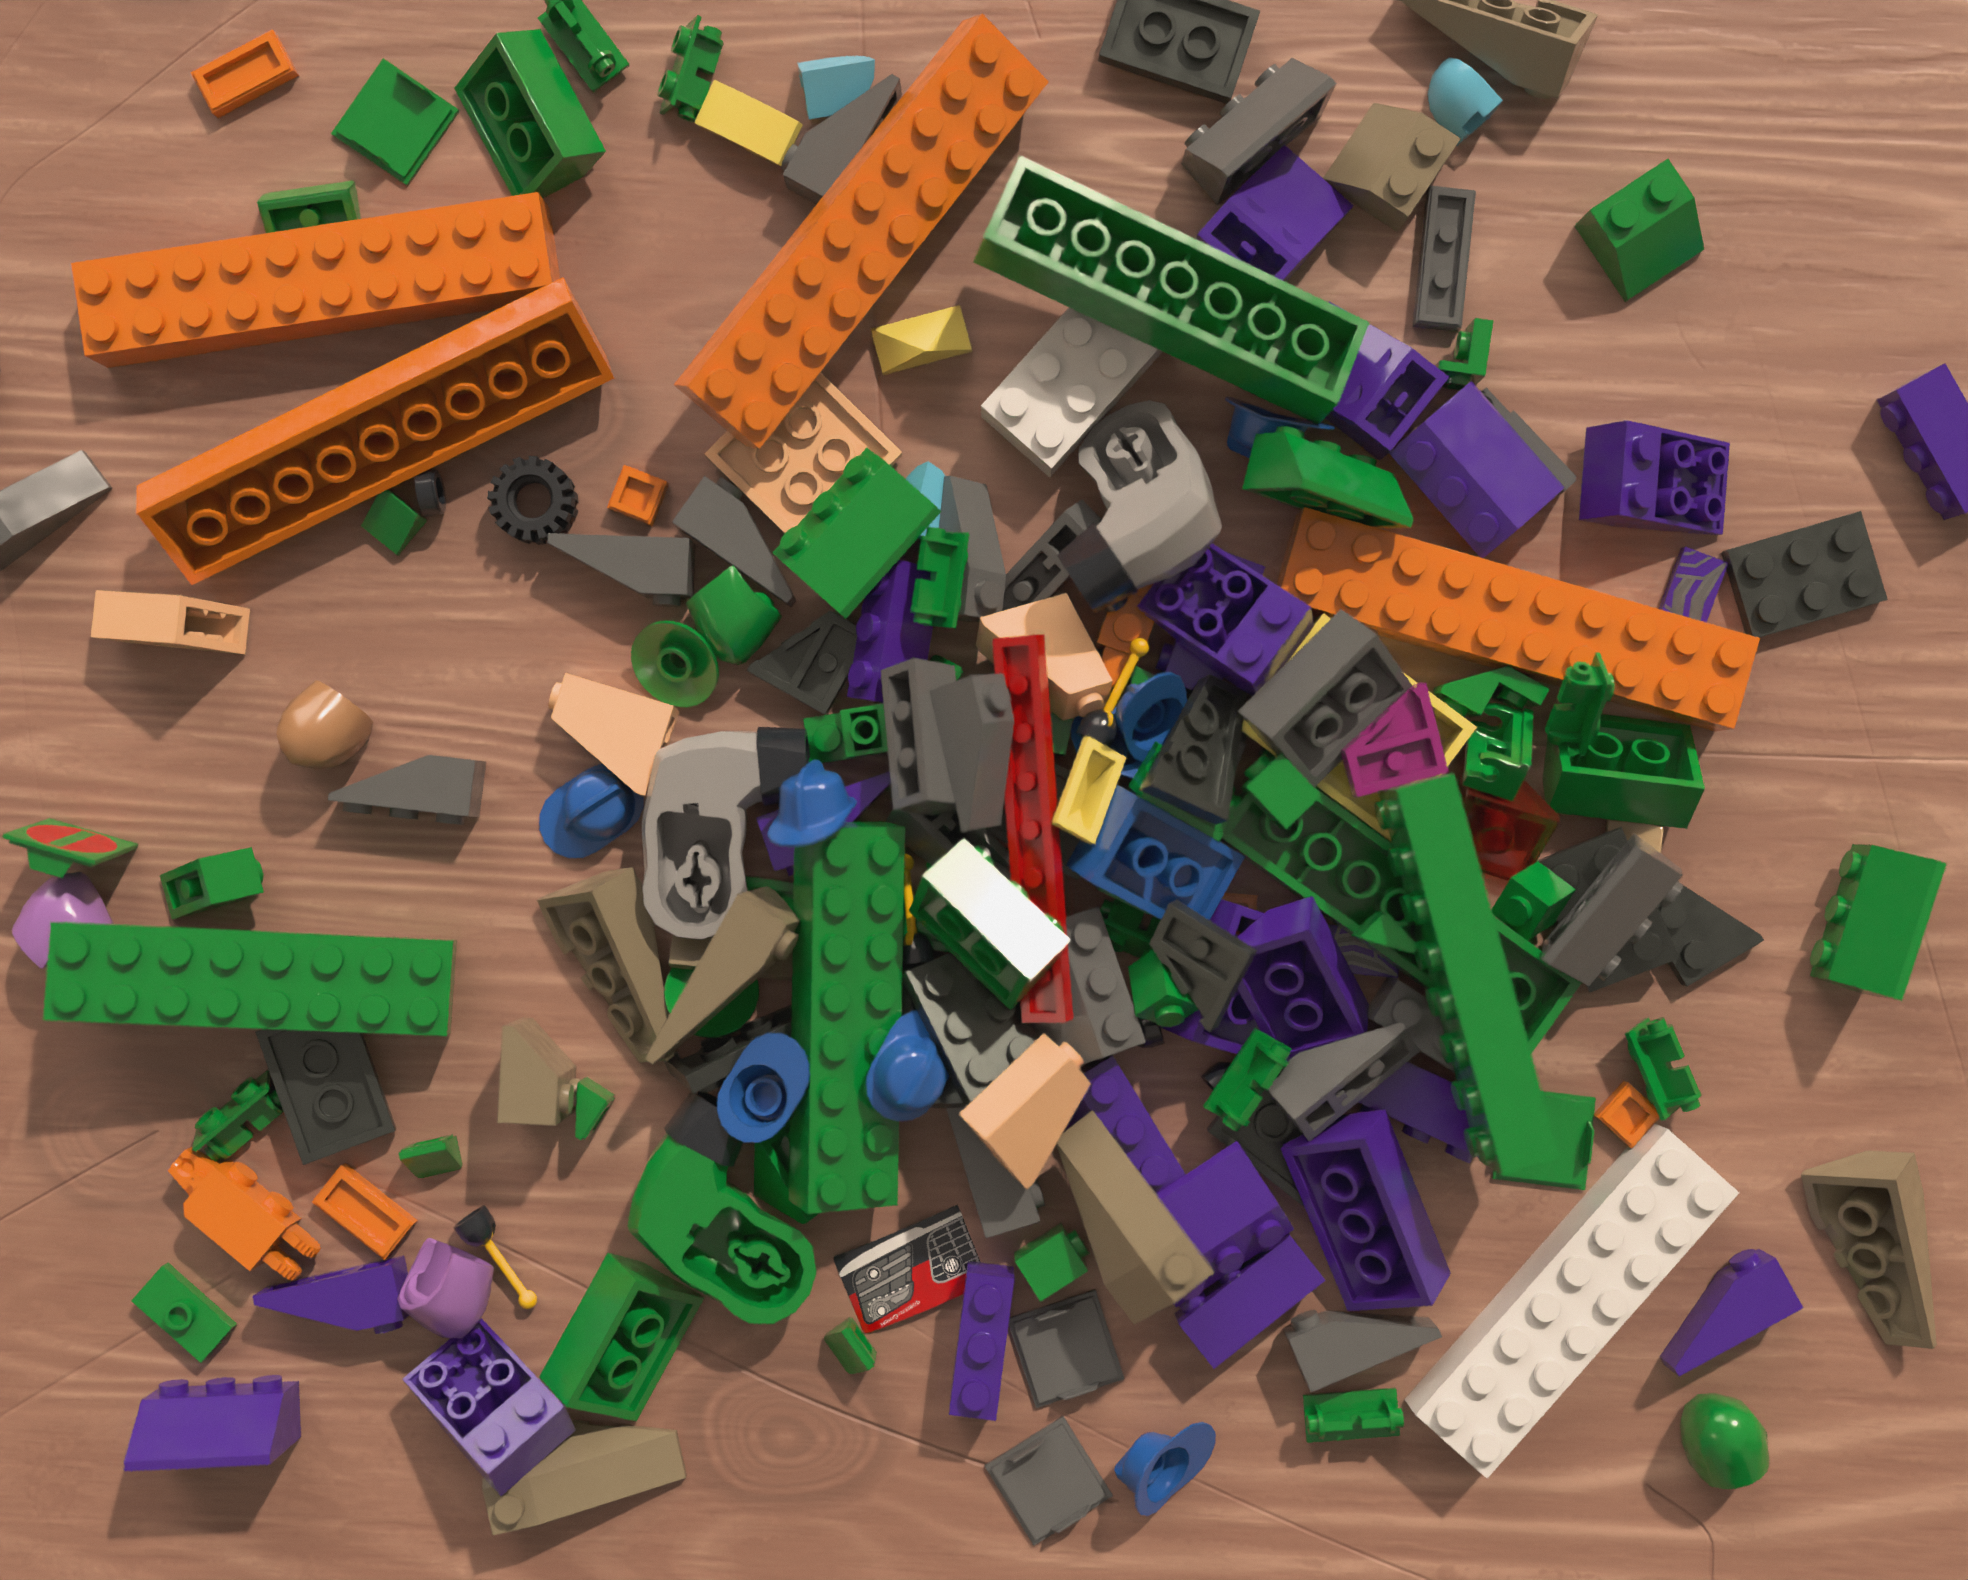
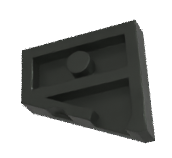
M828 611L813 621L809 627L782 642L781 646L760 660L751 663L746 671L822 714L827 715L846 682L849 669L853 664L857 640V625L832 611Z
M1683 886L1680 893L1666 908L1660 903L1657 905L1680 956L1679 959L1668 964L1683 986L1691 985L1764 941L1761 934L1686 886Z
M1178 900L1169 903L1149 943L1160 961L1171 970L1172 979L1182 995L1186 993L1190 995L1204 1017L1199 1021L1210 1032L1219 1026L1258 951Z

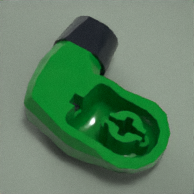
M698 1091L694 1094L690 1092L665 1126L666 1134L649 1156L632 1198L627 1227L630 1233L685 1284L721 1303L733 1315L749 1324H774L795 1313L810 1295L817 1273L813 1246L798 1229L761 1210L749 1195L736 1185L726 1182L728 1167L735 1166L744 1142L731 1136L721 1125L717 1112L718 1097L707 1092L700 1093Z

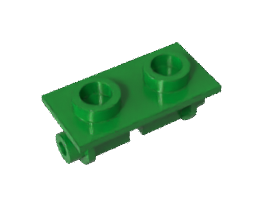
M544 0L547 8L543 14L537 17L592 92H595L630 66L582 0Z
M699 15L691 20L686 27L679 26L671 46V52L677 55L672 71L668 69L665 71L657 93L658 97L663 98L660 114L664 115L671 108L675 107L679 109L678 117L689 122H695L711 85V82L695 76L698 69L712 76L724 42L720 39L722 32L712 26H704L703 30L698 29L702 18Z
M927 527L926 536H921L917 569L931 572L930 581L915 579L912 607L910 608V612L914 613V623L924 624L925 626L956 628L958 613L961 608V590L964 569L968 560L967 548L970 533L946 532L945 529Z
M1595 653L1591 665L1579 661L1567 668L1557 698L1559 703L1571 704H1554L1545 726L1547 739L1550 743L1563 745L1565 742H1576L1581 756L1586 755L1592 737L1597 736L1600 729V717L1606 701H1610L1614 694V677L1607 671L1600 653Z
M1104 899L1100 912L1114 952L1124 951L1140 959L1153 950L1149 943L1161 920L1152 917L1145 931L1139 928L1144 912L1117 899H1114L1113 903Z
M1647 1017L1625 1033L1629 1054L1639 1067L1646 1084L1647 1097L1650 1103L1655 1106L1661 1121L1666 1120L1680 1107L1682 1112H1689L1701 1106L1698 1098L1702 1094L1689 1065L1673 1068L1671 1065V1061L1681 1060L1685 1057L1672 1024L1667 1025L1664 1017L1652 1021Z
M1254 1028L1203 1107L1222 1117V1122L1234 1131L1238 1132L1242 1125L1247 1127L1250 1123L1248 1119L1262 1100L1261 1095L1264 1090H1268L1282 1068L1289 1065L1286 1059L1292 1049Z
M266 1070L257 1079L249 1077L234 1090L231 1095L232 1099L220 1109L213 1107L201 1116L195 1124L196 1132L192 1150L196 1152L206 1144L205 1152L212 1160L228 1159L253 1137V1133L243 1125L245 1121L248 1120L261 1131L284 1112L276 1089L272 1090L269 1087L271 1078L269 1070Z
M1396 1388L1303 1395L1307 1443L1400 1436V1428L1404 1427L1402 1408H1398Z

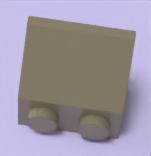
M1373 103L1323 179L1342 196L1398 232L1461 138L1422 112Z
M523 1017L503 1025L497 1123L556 1126L572 1115L574 1107H576L577 1085L582 1080L576 1078V1065L533 1018Z

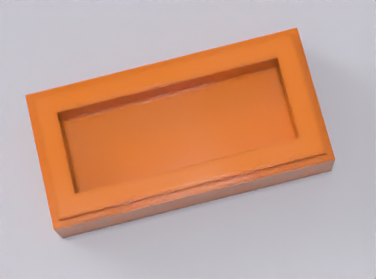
M273 29L191 72L208 107L217 118L299 76L280 38Z
M347 1163L340 1165L312 1201L313 1204L383 1260H386L418 1221Z

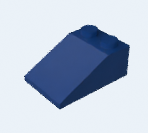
M1116 785L1095 844H1088L1080 839L1066 866L1089 882L1159 919H1162L1169 903L1178 900L1210 920L1245 856Z

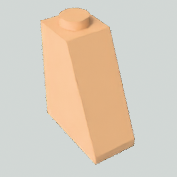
M96 590L91 637L125 643L245 655L250 609L180 595Z
M1067 593L980 617L976 646L979 652L993 664L992 638L1044 634L1050 710L1063 721L1077 716L1085 717L1088 713L1102 710L1105 707L1113 680Z
M565 673L563 682H556L549 698L548 708L553 710L551 718L635 793L646 798L654 756L659 749L669 745L679 711L673 705Z
M1045 1034L1037 1039L960 1113V1116L999 1163L1025 1189H1028L1035 1182L1090 1086V1082L1079 1069L1084 1063L1080 1055L1065 1041L1058 1046Z

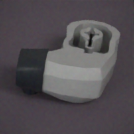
M1148 400L1127 405L1106 416L1091 429L1079 448V464L1098 485L1100 495L1108 511L1097 527L1094 523L1091 524L1059 552L1057 557L1094 613L1102 609L1106 612H1114L1122 608L1126 604L1128 597L1137 593L1138 589L1171 578L1193 566L1214 542L1221 531L1222 525L1215 505L1209 477L1196 449L1180 430L1175 418L1164 403Z
M758 727L757 732L721 731L685 738L657 751L654 756L642 819L645 869L643 900L646 910L656 925L677 937L704 939L715 935L737 894L748 891L742 857L747 833L748 817L746 808L763 801L764 806L778 804L781 784L788 778L798 775L802 768L809 764L810 749L806 729Z

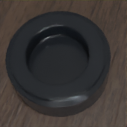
M431 468L416 475L415 490L422 514L425 517L442 515L446 510V494L439 471Z

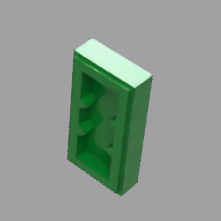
M169 1262L162 1265L131 1300L200 1363L213 1353L237 1325L232 1318Z

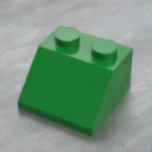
M1669 158L1590 209L1574 225L1625 302L1705 250L1695 197Z

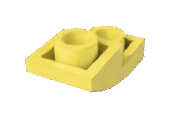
M716 80L713 81L694 122L701 128L731 141L748 152L778 166L782 165L788 149L795 143L803 126L802 123Z

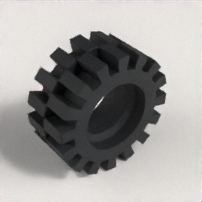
M529 456L528 460L518 457L513 459L514 464L510 467L504 464L499 468L503 473L499 478L493 476L490 483L494 485L493 491H488L487 499L492 502V506L488 507L490 514L496 518L497 521L495 523L502 530L521 542L527 544L535 542L538 545L546 544L548 533L559 534L562 530L569 531L572 527L569 523L571 518L577 517L578 510L575 508V503L579 502L578 494L573 489L575 487L574 483L563 470L547 459L541 460L537 456ZM532 483L544 485L551 497L548 510L537 518L524 517L519 512L516 503L520 490Z

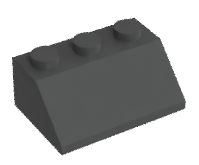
M1291 58L1281 68L1273 64L1255 81L1254 84L1257 88L1246 98H1243L1241 94L1235 96L1220 111L1219 114L1222 118L1211 128L1204 124L1188 137L1184 143L1187 148L1185 149L1181 164L1218 205L1256 173L1283 145L1287 146L1322 116L1337 84L1329 75L1294 58Z
M1340 609L1238 712L1258 737L1275 754L1282 753L1315 788L1343 760L1340 750L1405 693L1412 684L1378 635Z
M1633 834L1544 940L1541 959L1550 966L1588 986L1597 977L1604 981L1620 963L1621 958L1616 954L1628 940L1636 944L1650 928L1652 921L1647 917L1660 903L1666 908L1680 893L1684 886L1679 882V879L1683 876L1681 868L1636 834Z
M1099 906L1066 917L1074 1019L1066 1023H1031L1038 1039L1045 1034L1058 1046L1065 1041L1080 1055L1084 1061L1083 1064L1145 1043L1144 1035L1138 1018L1135 1016L1134 1007Z

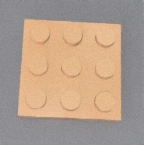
M821 372L760 449L744 446L732 434L726 431L704 454L784 534L790 528L799 524L812 509L815 499L832 487L843 474L847 463L852 458L860 455L866 447L886 461L891 467L903 456L902 451Z

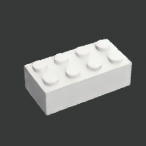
M1068 308L981 405V417L1050 478L1082 443L1091 429L1108 414L1159 357L1162 351Z

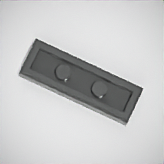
M1430 185L1426 191L1412 327L1455 332L1462 328L1476 190Z

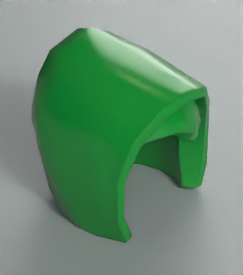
M730 566L686 602L696 631L709 643L716 658L734 665L747 662L763 645L782 618V614L775 608L773 600L764 593L752 591L735 566Z
M1717 1393L1697 1394L1685 1404L1680 1420L1681 1443L1689 1464L1696 1470L1703 1481L1711 1487L1719 1489H1737L1755 1483L1768 1472L1770 1465L1768 1435L1758 1418L1741 1400Z

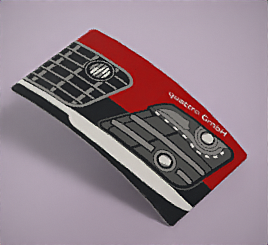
M958 1204L890 1235L833 1257L864 1333L897 1323L964 1294L968 1261L981 1262Z

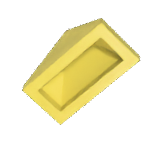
M960 305L871 329L883 375L972 352Z
M1089 736L1083 737L1051 824L1088 844H1095L1126 757Z

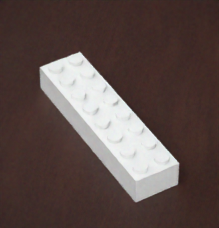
M1654 1124L1633 1148L1627 1147L1404 1400L1418 1418L1483 1476L1488 1478L1739 1192L1670 1130Z

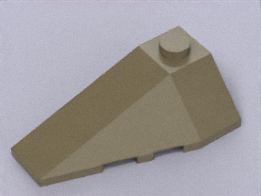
M1400 0L1511 83L1524 87L1525 91L1531 96L1543 99L1550 97L1559 98L1569 84L1598 14L1554 0H1537L1536 6L1515 3L1514 0Z
M633 867L605 871L539 898L537 902L555 942L564 955L570 951L573 952L587 972L581 977L589 991L595 988L609 1004L607 1010L609 1020L638 1062H648L645 1060V1057L665 1024L668 1013L654 923L644 906L643 884L636 876ZM674 1053L661 1061H668L674 1057Z
M765 886L737 894L645 1060L654 1064L672 1055L776 963L778 959L783 961L790 954L798 940V935L794 934V931L800 919L775 890Z
M1093 1110L1062 1133L1056 1145L1104 1285L1134 1325L1172 1305L1214 1273L1210 1263Z
M1864 1151L1804 1170L1801 1177L1810 1216L1818 1230L1824 1229L1836 1249L1833 1255L1841 1268L1847 1267L1860 1289L1857 1296L1885 1344L1934 1349L1937 1343L1925 1201L1915 1153Z
M574 1420L572 1423L576 1430L501 1497L482 1476V1490L492 1535L541 1525L685 1479L687 1473L677 1430L623 1424L619 1427L590 1424V1421Z

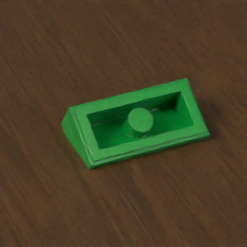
M354 181L265 193L257 201L266 233L361 219L357 189Z

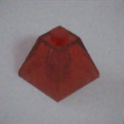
M1462 772L1457 781V786L1481 873L1509 881L1512 876L1537 862L1558 826L1560 816L1525 780L1514 800L1510 801L1462 785Z

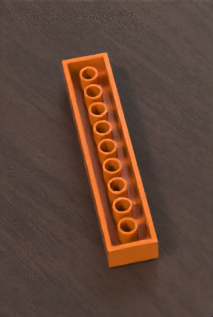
M983 13L963 20L674 383L675 387L744 446L757 449L762 447L1049 83Z
M539 192L71 263L84 356L107 368L495 310L560 279L550 208Z
M562 277L137 485L136 514L189 583L194 585L614 379V375L602 346L567 282Z
M1306 507L1295 517L1276 585L1309 605L1314 617L1324 613L1329 618H1332L1342 609L1377 635L1495 669L1510 666L1533 680L1561 687L1567 668L1579 661L1591 665L1595 653H1600L1607 671L1614 677V694L1610 702L1714 732L1735 729L1760 640L1758 637Z

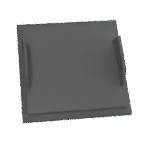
M1095 1289L1009 1317V1326L1036 1408L1060 1400L1071 1399L1095 1391L1099 1387L1125 1379Z
M1061 1416L984 1465L1033 1545L1038 1544L1055 1532L1063 1531L1085 1517L1088 1511L1113 1496L1064 1416Z

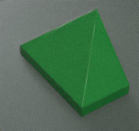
M789 1120L772 1138L755 1143L754 1196L797 1222L805 1224L820 1213L807 1214L789 1201Z

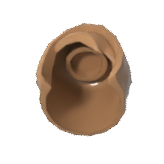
M315 680L289 702L281 715L276 734L280 750L291 764L311 769H329L344 764L360 751L371 735L373 720L339 692L323 682Z

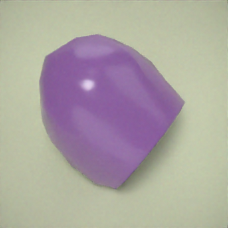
M82 872L66 873L63 878L56 876L49 878L24 904L18 919L13 925L12 933L15 941L22 951L41 969L47 967L50 922L67 921L114 924L91 880Z
M427 1238L421 1246L398 1296L400 1308L421 1326L442 1338L462 1339L476 1326L486 1311L491 1293L494 1267L468 1252L438 1240Z

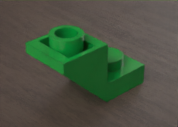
M1506 666L1436 686L1431 693L1464 718L1465 716L1471 718L1482 715L1495 690L1499 691L1497 698L1515 709L1523 710L1524 706L1528 708L1540 706L1550 689L1512 667Z
M884 704L840 710V713L803 718L804 728L807 730L809 740V763L812 760L829 763L888 752Z

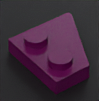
M1426 682L1412 685L1340 750L1352 797L1364 796L1449 772Z

